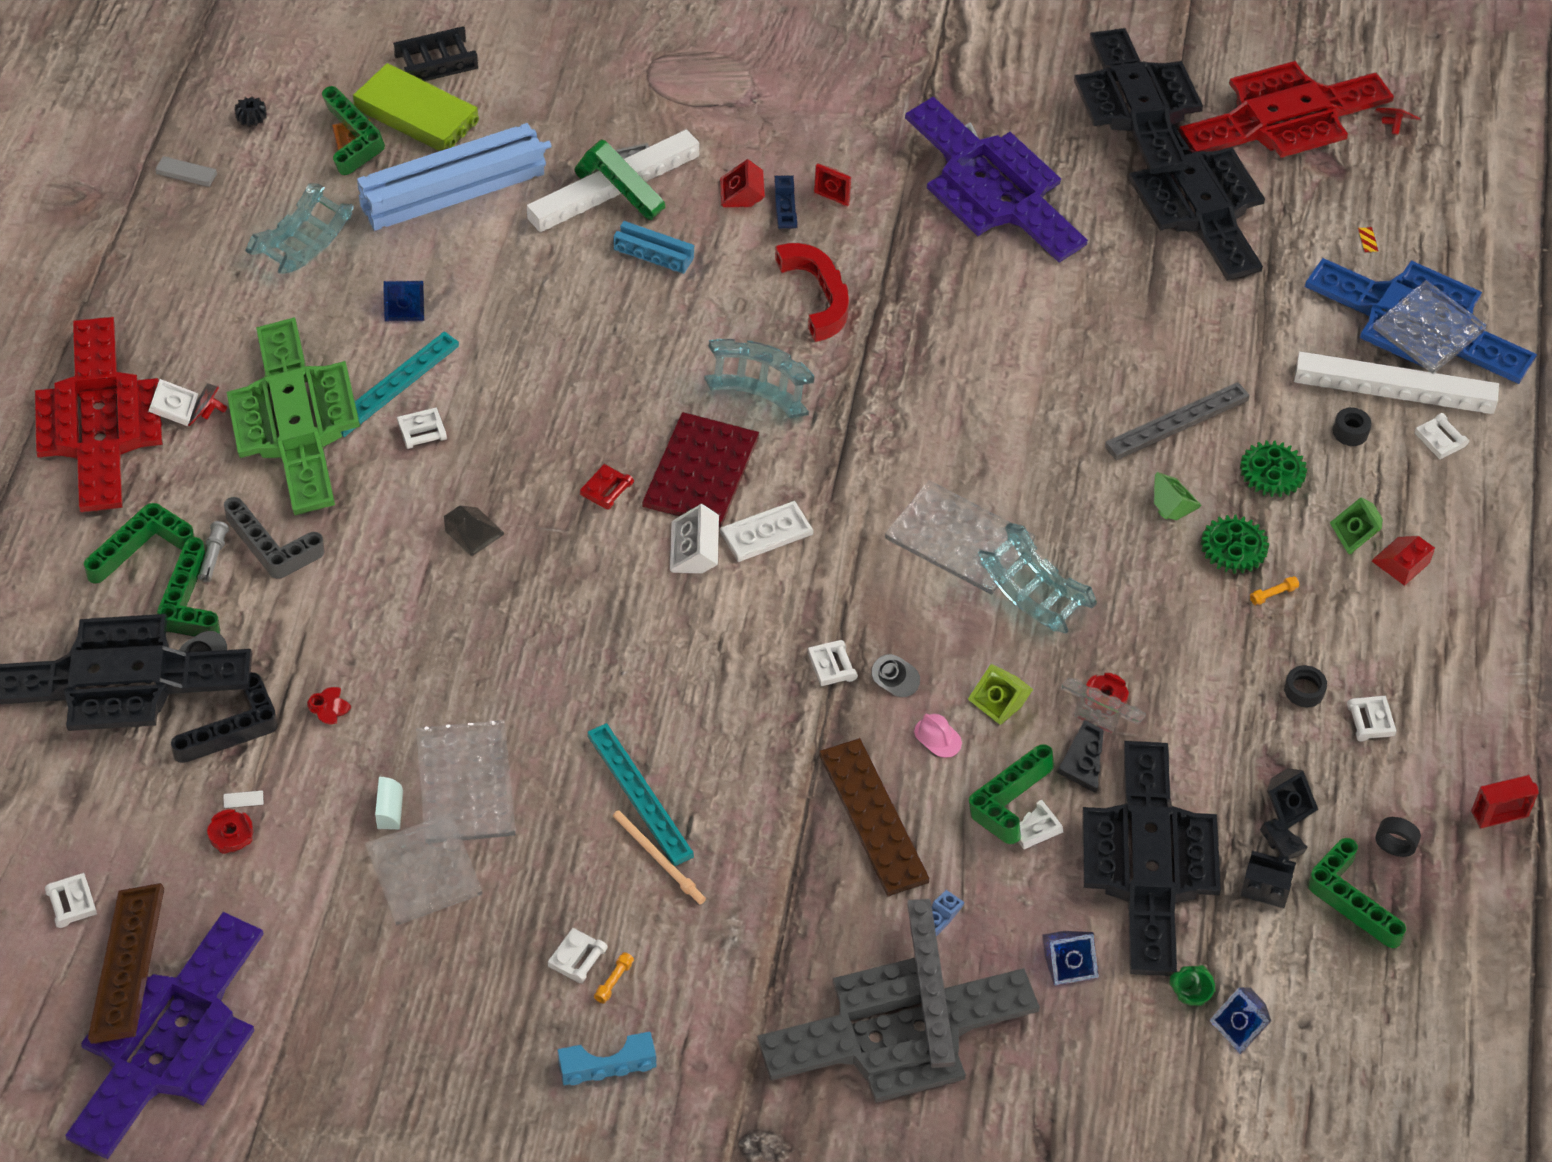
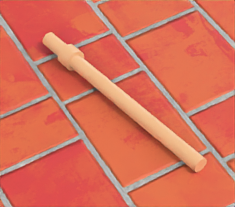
M620 810L613 814V817L680 884V889L685 894H690L698 904L705 902L706 898L697 890L696 884L690 878H686Z

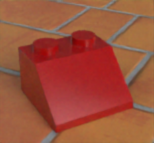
M746 159L720 178L721 206L752 207L765 198L763 169L749 159Z
M1420 536L1397 537L1374 557L1372 562L1405 586L1431 563L1435 547Z

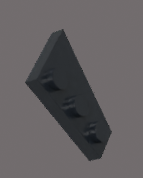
M1084 720L1057 771L1058 774L1094 793L1097 792L1099 785L1098 775L1100 773V755L1102 753L1104 730Z

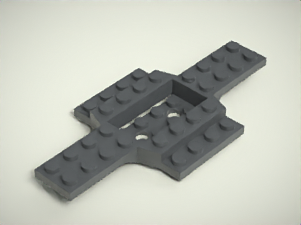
M915 958L833 978L832 983L839 1000V1015L758 1035L757 1041L771 1081L838 1063L853 1064L868 1082L874 1101L877 1103L965 1080L966 1074L958 1055L959 1037L975 1028L1037 1013L1040 1010V1006L1024 968L944 988L955 1066L931 1068L926 1030L917 1031L913 1026L917 1021L924 1022L922 1006L909 1010L904 1009L889 1015H881L865 1021H858L854 1024L850 1022L921 1003ZM877 1032L882 1035L883 1039L875 1043L869 1039V1035Z

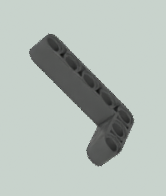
M230 497L225 500L224 509L228 523L273 578H284L324 555V542L320 533H307L280 548L240 498Z

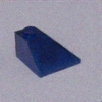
M383 281L384 321L425 320L424 281Z
M1060 931L1042 935L1045 959L1054 986L1099 978L1093 932Z
M1239 987L1209 1021L1235 1050L1242 1054L1272 1020L1266 1003L1251 987Z

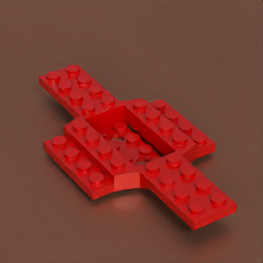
M1296 61L1230 78L1229 85L1237 95V108L1227 114L1180 126L1179 133L1188 147L1197 152L1219 151L1258 140L1270 151L1276 150L1280 158L1346 140L1348 133L1339 122L1338 117L1393 102L1394 95L1377 72L1327 86L1314 81L1302 71ZM1301 98H1305V99H1307V100H1310V102H1308V103L1302 102V101H1301ZM1272 107L1277 109V111L1271 112L1267 108ZM1314 111H1315V112H1318V113H1315V114H1311V115L1305 116L1307 113H1310V112H1314ZM1304 116V117H1300V118H1297V119H1293V120L1288 121V120H1289L1290 118H1292V117ZM1286 121V122H1282V123H1279V124L1272 125L1274 122Z
M114 317L74 320L75 376L55 382L53 389L35 390L37 458L50 456L77 458L80 512L123 508L121 455L141 447L163 445L161 416L148 412L159 378L138 380L136 374L117 372ZM78 396L81 397V443H79ZM96 403H103L105 405L102 409L93 408ZM117 406H118V425H117ZM97 434L106 435L103 440L94 439Z

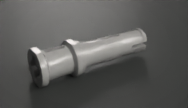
M214 521L210 525L211 533L206 539L207 549L198 574V579H203L204 582L211 581L219 551L224 547V538L226 533L229 532V526L220 521Z

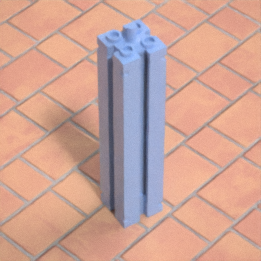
M525 123L520 127H513L369 174L367 177L357 178L358 190L360 192V207L364 214L368 216L372 228L376 231L384 226L388 227L533 179L534 176L544 175V166H546L544 152L546 149L551 148L550 141L540 142L536 131L531 129L528 123Z

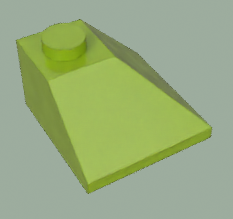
M990 664L968 700L998 724L1002 725L1024 705L1033 688L1017 676Z

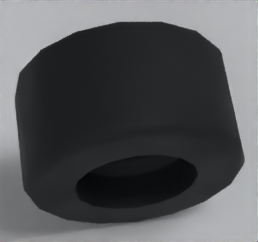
M1348 407L1342 409L1335 418L1333 435L1336 440L1344 445H1361L1369 436L1372 425L1371 418L1366 412L1358 408Z

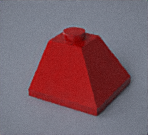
M817 163L815 167L814 193L849 206L851 177L837 169Z

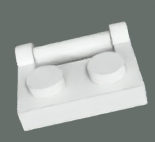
M437 407L397 417L407 449L413 448L414 445L438 439L440 441L447 440ZM437 429V432H432V433H428V434H424V435H420V436H416V437H412V438H411V436H410V435H414V434H418V433H422V432H426V431H430V430Z
M1440 413L1434 419L1416 427L1414 432L1439 459L1466 447L1469 443V439L1466 436H1462L1447 421L1444 413ZM1439 426H1442L1456 440V442L1453 443L1439 428Z
M843 640L808 648V655L821 686L845 680L851 682L858 678L857 672L852 668L845 651L846 645ZM832 652L838 654L844 668L843 671L839 670Z
M1386 696L1354 698L1347 702L1348 710L1351 711L1356 726L1358 741L1395 736L1396 728ZM1360 708H1365L1371 728H1365Z
M84 873L45 886V892L50 897L56 916L54 921L58 928L66 927L71 922L97 914ZM63 890L66 892L71 911L64 913L59 897V892Z
M572 928L549 959L548 967L578 983H583L587 977V972L600 954L605 953L608 946L603 941L595 940ZM587 949H592L580 968L574 969Z

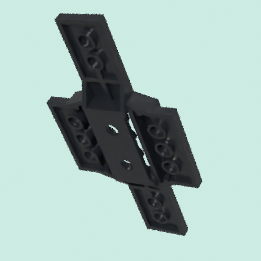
M1126 28L1090 32V40L1103 69L1093 73L1074 75V82L1093 126L1109 124L1111 130L1131 131L1150 174L1187 169L1188 162L1171 125L1183 121L1184 114L1203 112V104L1183 62L1154 63L1141 61ZM1116 82H1119L1121 90L1125 95L1126 101L1128 102L1129 107L1131 109L1130 113L1123 100V97L1119 91ZM1144 98L1147 102H1141L1139 99Z
M1172 124V130L1188 162L1187 169L1195 173L1187 174L1184 170L1150 174L1147 168L1129 173L1128 179L1160 231L1173 227L1177 232L1197 231L1226 280L1261 272L1263 265L1238 227L1236 219L1245 215L1247 208L1264 204L1265 197L1233 147L1219 151L1204 152L1189 149L1175 125ZM1170 173H1172L1176 178L1178 185L1186 194V198L1191 202L1196 214H1194V212L1192 211L1191 207L1189 206L1188 202L1186 201L1178 186L1174 182ZM1205 195L1211 199L1203 200L1200 196Z
M166 614L80 619L77 638L67 655L56 661L0 664V704L66 700L68 705L66 727L68 731L156 726L157 715L161 712L169 694L250 689L251 649L182 652L169 648L166 638L168 620ZM141 662L144 664L140 670L135 671L132 669L135 663ZM93 665L100 666V670L98 672H88V670ZM132 683H155V685L106 687L111 684L130 685ZM95 685H101V686H103V687H106V688L76 689V687L85 688V687H87V686H95Z
M1124 741L1125 804L1108 808L1083 807L1082 809L1083 888L1105 889L1106 895L1128 901L1130 974L1171 976L1177 972L1175 904L1196 899L1197 894L1220 895L1221 892L1217 814L1193 813L1172 806L1168 743ZM1128 819H1131L1133 880L1131 881L1129 873ZM1154 824L1157 827V831L1150 833L1145 830V825ZM1148 862H1155L1159 868L1156 871H1150L1147 869L1146 864Z

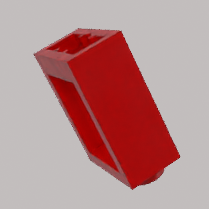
M1530 775L1480 786L1471 809L1479 828H1486L1529 817L1539 794L1538 786L1532 781Z

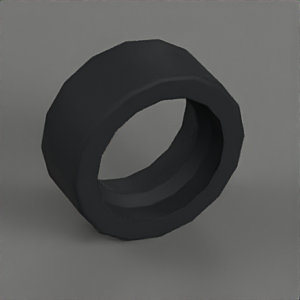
M1297 666L1287 675L1284 692L1293 704L1306 708L1314 707L1321 703L1325 696L1327 680L1325 675L1313 666ZM1300 679L1309 680L1318 687V691L1310 694L1303 693L1294 687L1293 682Z
M1387 817L1381 821L1375 840L1378 846L1385 852L1394 856L1407 857L1415 853L1421 833L1415 824L1406 819ZM1391 834L1399 835L1406 840L1395 838Z

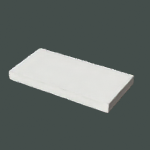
M792 501L721 527L720 533L736 560L740 562L813 535V529L797 503Z

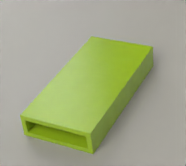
M388 63L353 94L354 106L360 112L438 151L454 147L479 121L478 107Z

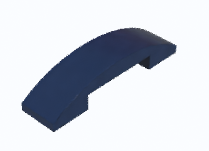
M794 175L775 176V204L778 229L798 228L794 196Z

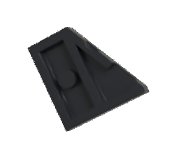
M1276 818L1263 823L1260 828L1271 849L1276 848L1280 855L1277 859L1280 863L1304 854L1308 848L1299 836L1294 835L1286 828L1283 822Z

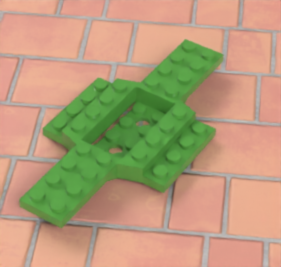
M295 317L256 327L265 377L247 387L226 392L239 457L243 458L260 453L262 458H282L294 515L335 505L323 447L341 438L342 431L360 427L347 364L343 361L327 366H306ZM305 382H308L318 429L314 427ZM286 387L294 388L291 393H283ZM294 417L300 418L297 424L289 423Z

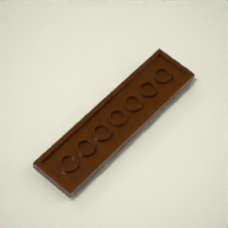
M858 738L820 750L819 756L887 897L928 884L930 878L861 739Z
M161 883L118 891L88 1033V1040L91 1044L136 1037L165 889Z

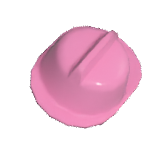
M925 714L923 720L919 721L915 726V737L935 755L948 758L955 756L961 750V737L943 716L939 714Z

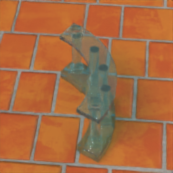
M309 183L296 204L297 210L292 215L288 214L277 224L278 228L271 231L268 229L261 233L252 234L245 251L250 255L264 253L280 263L277 271L280 274L298 270L307 265L328 247L346 221L351 218L354 205L341 203L339 206L323 196L324 186ZM318 202L336 213L329 225L311 215ZM308 221L323 232L315 240H312L297 230L303 222ZM293 236L307 246L300 251H296L283 242ZM273 248H275V249L278 248V249H280L281 251L285 252L286 254H285L284 257H283L282 255H280L279 253H277L276 251H274V250H272V249H273Z
M735 339L709 340L708 347L716 358L714 375H706L704 380L711 391L737 390L748 392L775 403L789 418L809 415V411L801 403L803 385L814 383L815 376L802 362H795L791 359L790 354L780 349L747 340L746 344L735 342ZM725 357L739 358L737 375L722 374ZM747 359L761 362L759 379L745 376ZM769 366L781 372L779 387L767 382ZM788 378L795 385L794 396L787 392Z
M1009 523L1005 527L1008 539L993 553L983 550L978 552L982 560V566L988 571L1004 594L1023 612L1051 630L1066 634L1068 628L1065 619L1079 606L1093 608L1097 604L1092 588L1071 578L1066 580L1058 574L1059 570L1047 559L1042 560L1035 552L1037 547L1031 540L1025 526ZM1014 546L1020 555V559L1005 571L999 558ZM1028 565L1036 574V577L1021 590L1011 578L1023 566ZM1045 582L1055 591L1041 604H1038L1028 595L1039 584ZM1060 597H1065L1072 601L1060 613L1048 609Z

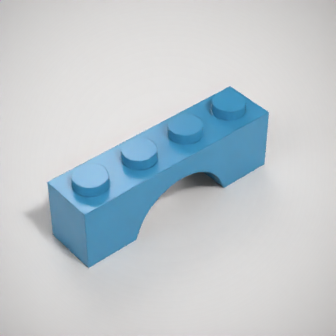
M651 1031L627 1036L624 1047L618 1053L609 1057L593 1056L585 1051L581 1045L557 1049L563 1085H578L584 1081H599L605 1077L625 1076L630 1072H646L656 1068V1052Z

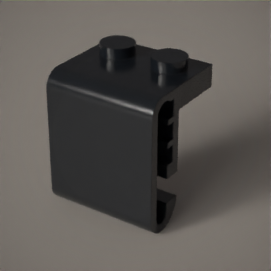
M1252 850L1240 897L1284 909L1292 885L1296 862L1288 860L1280 863L1277 859L1278 857Z

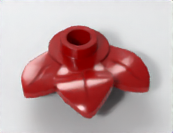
M329 687L324 689L322 693H315L310 696L307 702L309 711L317 714L318 719L326 724H336L338 721L337 716H342L351 709V705L347 701L339 698L341 694V688Z

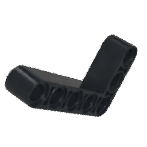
M251 672L250 689L243 690L250 710L178 734L172 738V752L177 762L186 763L262 737L277 729L276 712L259 674Z

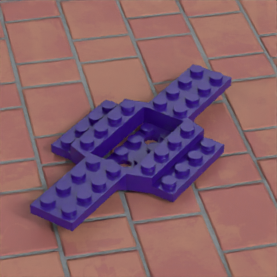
M934 96L905 114V119L944 155L947 161L942 174L928 182L926 188L977 236L999 225L1007 223L1018 225L1059 263L1087 245L1088 240L1043 199L1048 191L1061 183V178L1014 134L1008 132L1002 137L996 135L979 139ZM987 159H988L990 162H992L999 170L993 168V167L987 162ZM1000 171H1001L1005 176H1007V177H1008L1019 189H1021L1025 194L1020 193V192L1013 186L1012 182L1007 181V180L1000 174ZM982 172L986 177H977L975 173ZM1008 196L1011 198V201L1004 202L1001 200V197Z
M222 912L177 978L154 974L151 977L147 976L136 1037L91 1044L87 1034L81 1042L82 1048L102 1057L112 1067V1070L65 1136L68 1141L108 1160L147 1102L157 1094L183 1096L202 1106L205 1105L255 1031L254 1026L235 1018L233 1012L221 1000L226 988L264 935L262 929ZM174 995V1000L171 1002L170 1006L163 1014V1016L158 1020V1023L156 1024L152 1032L145 1039L144 1043L137 1051V1053L132 1057L130 1063L127 1062V1060L129 1059L133 1051L136 1049L140 1041L143 1039V1037L148 1032L152 1024L155 1022L159 1014L162 1012V1010L167 1005L171 997ZM180 1017H186L189 1020L188 1024L183 1027H178L175 1022ZM154 1054H160L163 1059L159 1064H151L149 1062L150 1057Z

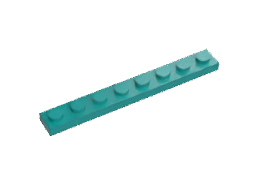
M445 331L357 399L355 404L360 425L458 348L459 341ZM356 428L342 431L341 434L343 437H346Z
M605 723L588 731V738L670 862L677 866L694 858V852L609 725Z

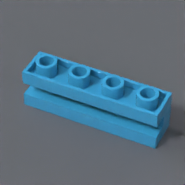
M623 221L620 225V232L617 231L614 235V250L684 274L694 259L693 244Z

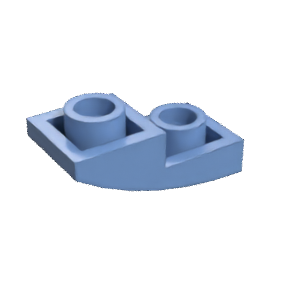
M947 890L933 901L932 905L936 936L952 921L965 903Z

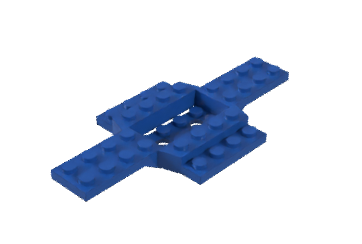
M1322 258L1305 283L1306 288L1368 315L1369 320L1361 332V339L1431 371L1437 363L1439 364L1453 354L1520 384L1537 355L1482 330L1472 319L1473 309L1481 297V291L1412 260L1405 270L1392 280L1373 281ZM1399 301H1407L1410 303V305L1403 306L1399 303ZM1389 313H1395V314L1401 316L1403 319H1400V318H1398V317H1396V316H1394V315H1392V314H1389ZM1440 316L1444 318L1446 321L1439 322L1435 319V317ZM1407 321L1415 322V323L1419 324L1422 328H1420V327H1418V326H1416V325H1414V324H1412V323H1409V322H1407ZM1425 329H1430V330H1432V331H1434V332H1437V333L1439 334V336L1436 335V334H1434V333H1431V332H1429V331H1427V330H1425Z

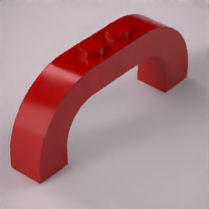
M787 243L775 246V261L781 273L792 270H805L812 273L817 278L830 304V307L825 311L809 315L808 329L814 342L836 335L846 324L849 307L848 288L846 283L843 284L840 271L836 270L832 260L826 253L814 246L803 243Z

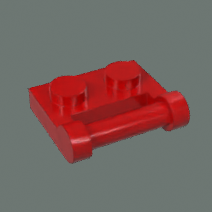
M603 464L580 489V495L609 510L620 494L627 487L632 486L634 479L629 474L624 475ZM618 482L619 484L617 485V487L608 496H605L610 491V489Z

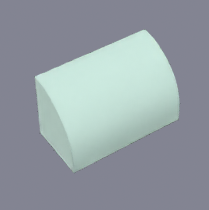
M379 777L375 813L377 829H400L403 788L400 783L387 777Z

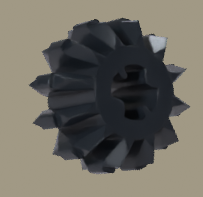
M253 96L251 98L244 97V100H238L234 108L237 121L241 125L247 124L248 127L251 125L257 127V123H263L267 116L266 105L261 101L260 97L256 99Z

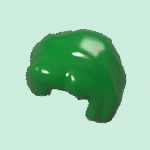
M1204 965L1183 966L1179 972L1173 973L1169 979V985L1173 988L1178 1001L1189 1006H1202L1216 992L1213 976Z

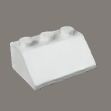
M703 504L696 506L672 521L670 571L673 573H704L718 565L719 515Z

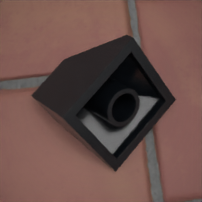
M1287 768L1271 778L1267 792L1278 820L1283 822L1287 829L1319 810L1303 770Z

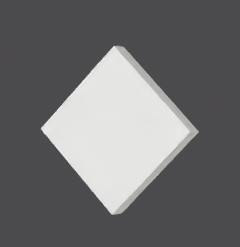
M160 379L148 412L188 426L199 393Z

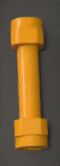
M1295 576L1285 578L1283 583L1264 591L1261 589L1254 591L1250 594V600L1253 605H1260L1265 603V600L1286 590L1292 592L1299 588V581Z
M623 952L616 960L617 966L604 985H599L594 994V998L598 1002L605 1004L612 995L611 990L624 970L628 971L634 961L630 954Z

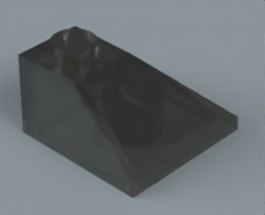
M460 505L444 516L445 532L471 556L504 535V532L477 507Z

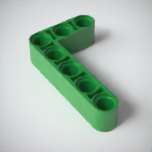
M328 86L322 91V96L328 110L356 137V139L333 155L338 172L341 175H348L381 153L385 148V143L380 131L335 86Z
M603 139L599 140L584 154L574 169L580 179L599 170L648 220L654 219L666 207L663 199Z
M149 503L86 558L84 568L87 580L94 584L104 581L154 534L182 550L185 542L195 537L193 527L161 505Z
M193 537L185 542L158 607L157 614H166L167 632L193 637L206 631H215L220 634L219 619L215 612L187 607L205 556L204 543L200 538Z
M1045 744L1036 746L971 794L969 797L971 818L1007 844L1019 842L1021 839L1020 820L1015 814L1006 809L1005 806L1053 770L1052 748Z
M1342 838L1313 868L1308 881V889L1389 948L1399 947L1406 932L1405 924L1341 878V875L1354 862L1358 850V845L1353 839Z

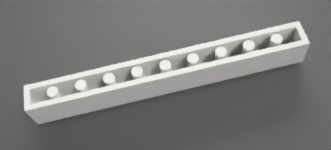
M686 129L624 160L647 182L699 157V142ZM598 171L528 204L527 219L539 232H542L616 197L621 192Z
M1300 351L1294 378L1296 383L1494 414L1499 393V383Z

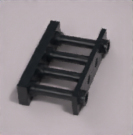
M464 26L393 43L395 59L403 57L407 65L404 67V71L423 81L478 69V55L476 51L467 52L464 45L466 42ZM457 45L460 54L450 56L446 47ZM439 49L442 58L432 60L428 51ZM421 53L425 62L414 64L410 55Z

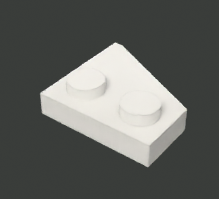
M1042 800L1038 801L1037 808L1032 813L1028 812L1024 816L1023 821L1020 822L1021 839L1018 843L1023 849H1026L1063 833V826Z

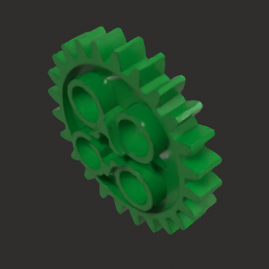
M1265 440L1264 445L1257 442L1256 447L1251 445L1250 450H1245L1239 469H1241L1240 475L1244 476L1243 481L1249 482L1248 487H1256L1255 492L1262 490L1263 496L1268 492L1271 497L1274 496V493L1282 497L1283 492L1289 496L1290 491L1295 493L1297 487H1302L1307 473V468H1305L1306 462H1303V456H1297L1298 450L1291 451V445L1285 448L1284 442L1279 446L1275 440L1273 444H1269Z
M1226 515L1225 520L1218 517L1217 522L1212 520L1210 525H1206L1200 543L1202 545L1201 551L1206 552L1205 559L1211 558L1210 564L1217 563V569L1223 566L1225 567V572L1232 569L1233 574H1235L1236 570L1239 569L1244 574L1245 568L1252 572L1253 566L1259 568L1260 563H1264L1269 548V543H1267L1268 536H1264L1265 530H1259V524L1252 525V519L1246 522L1244 516L1241 520H1238L1237 515H1234L1233 519Z

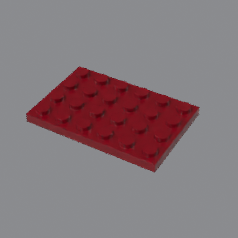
M682 412L642 501V507L681 516L696 506L703 504L719 515V527L721 528L759 439V432Z

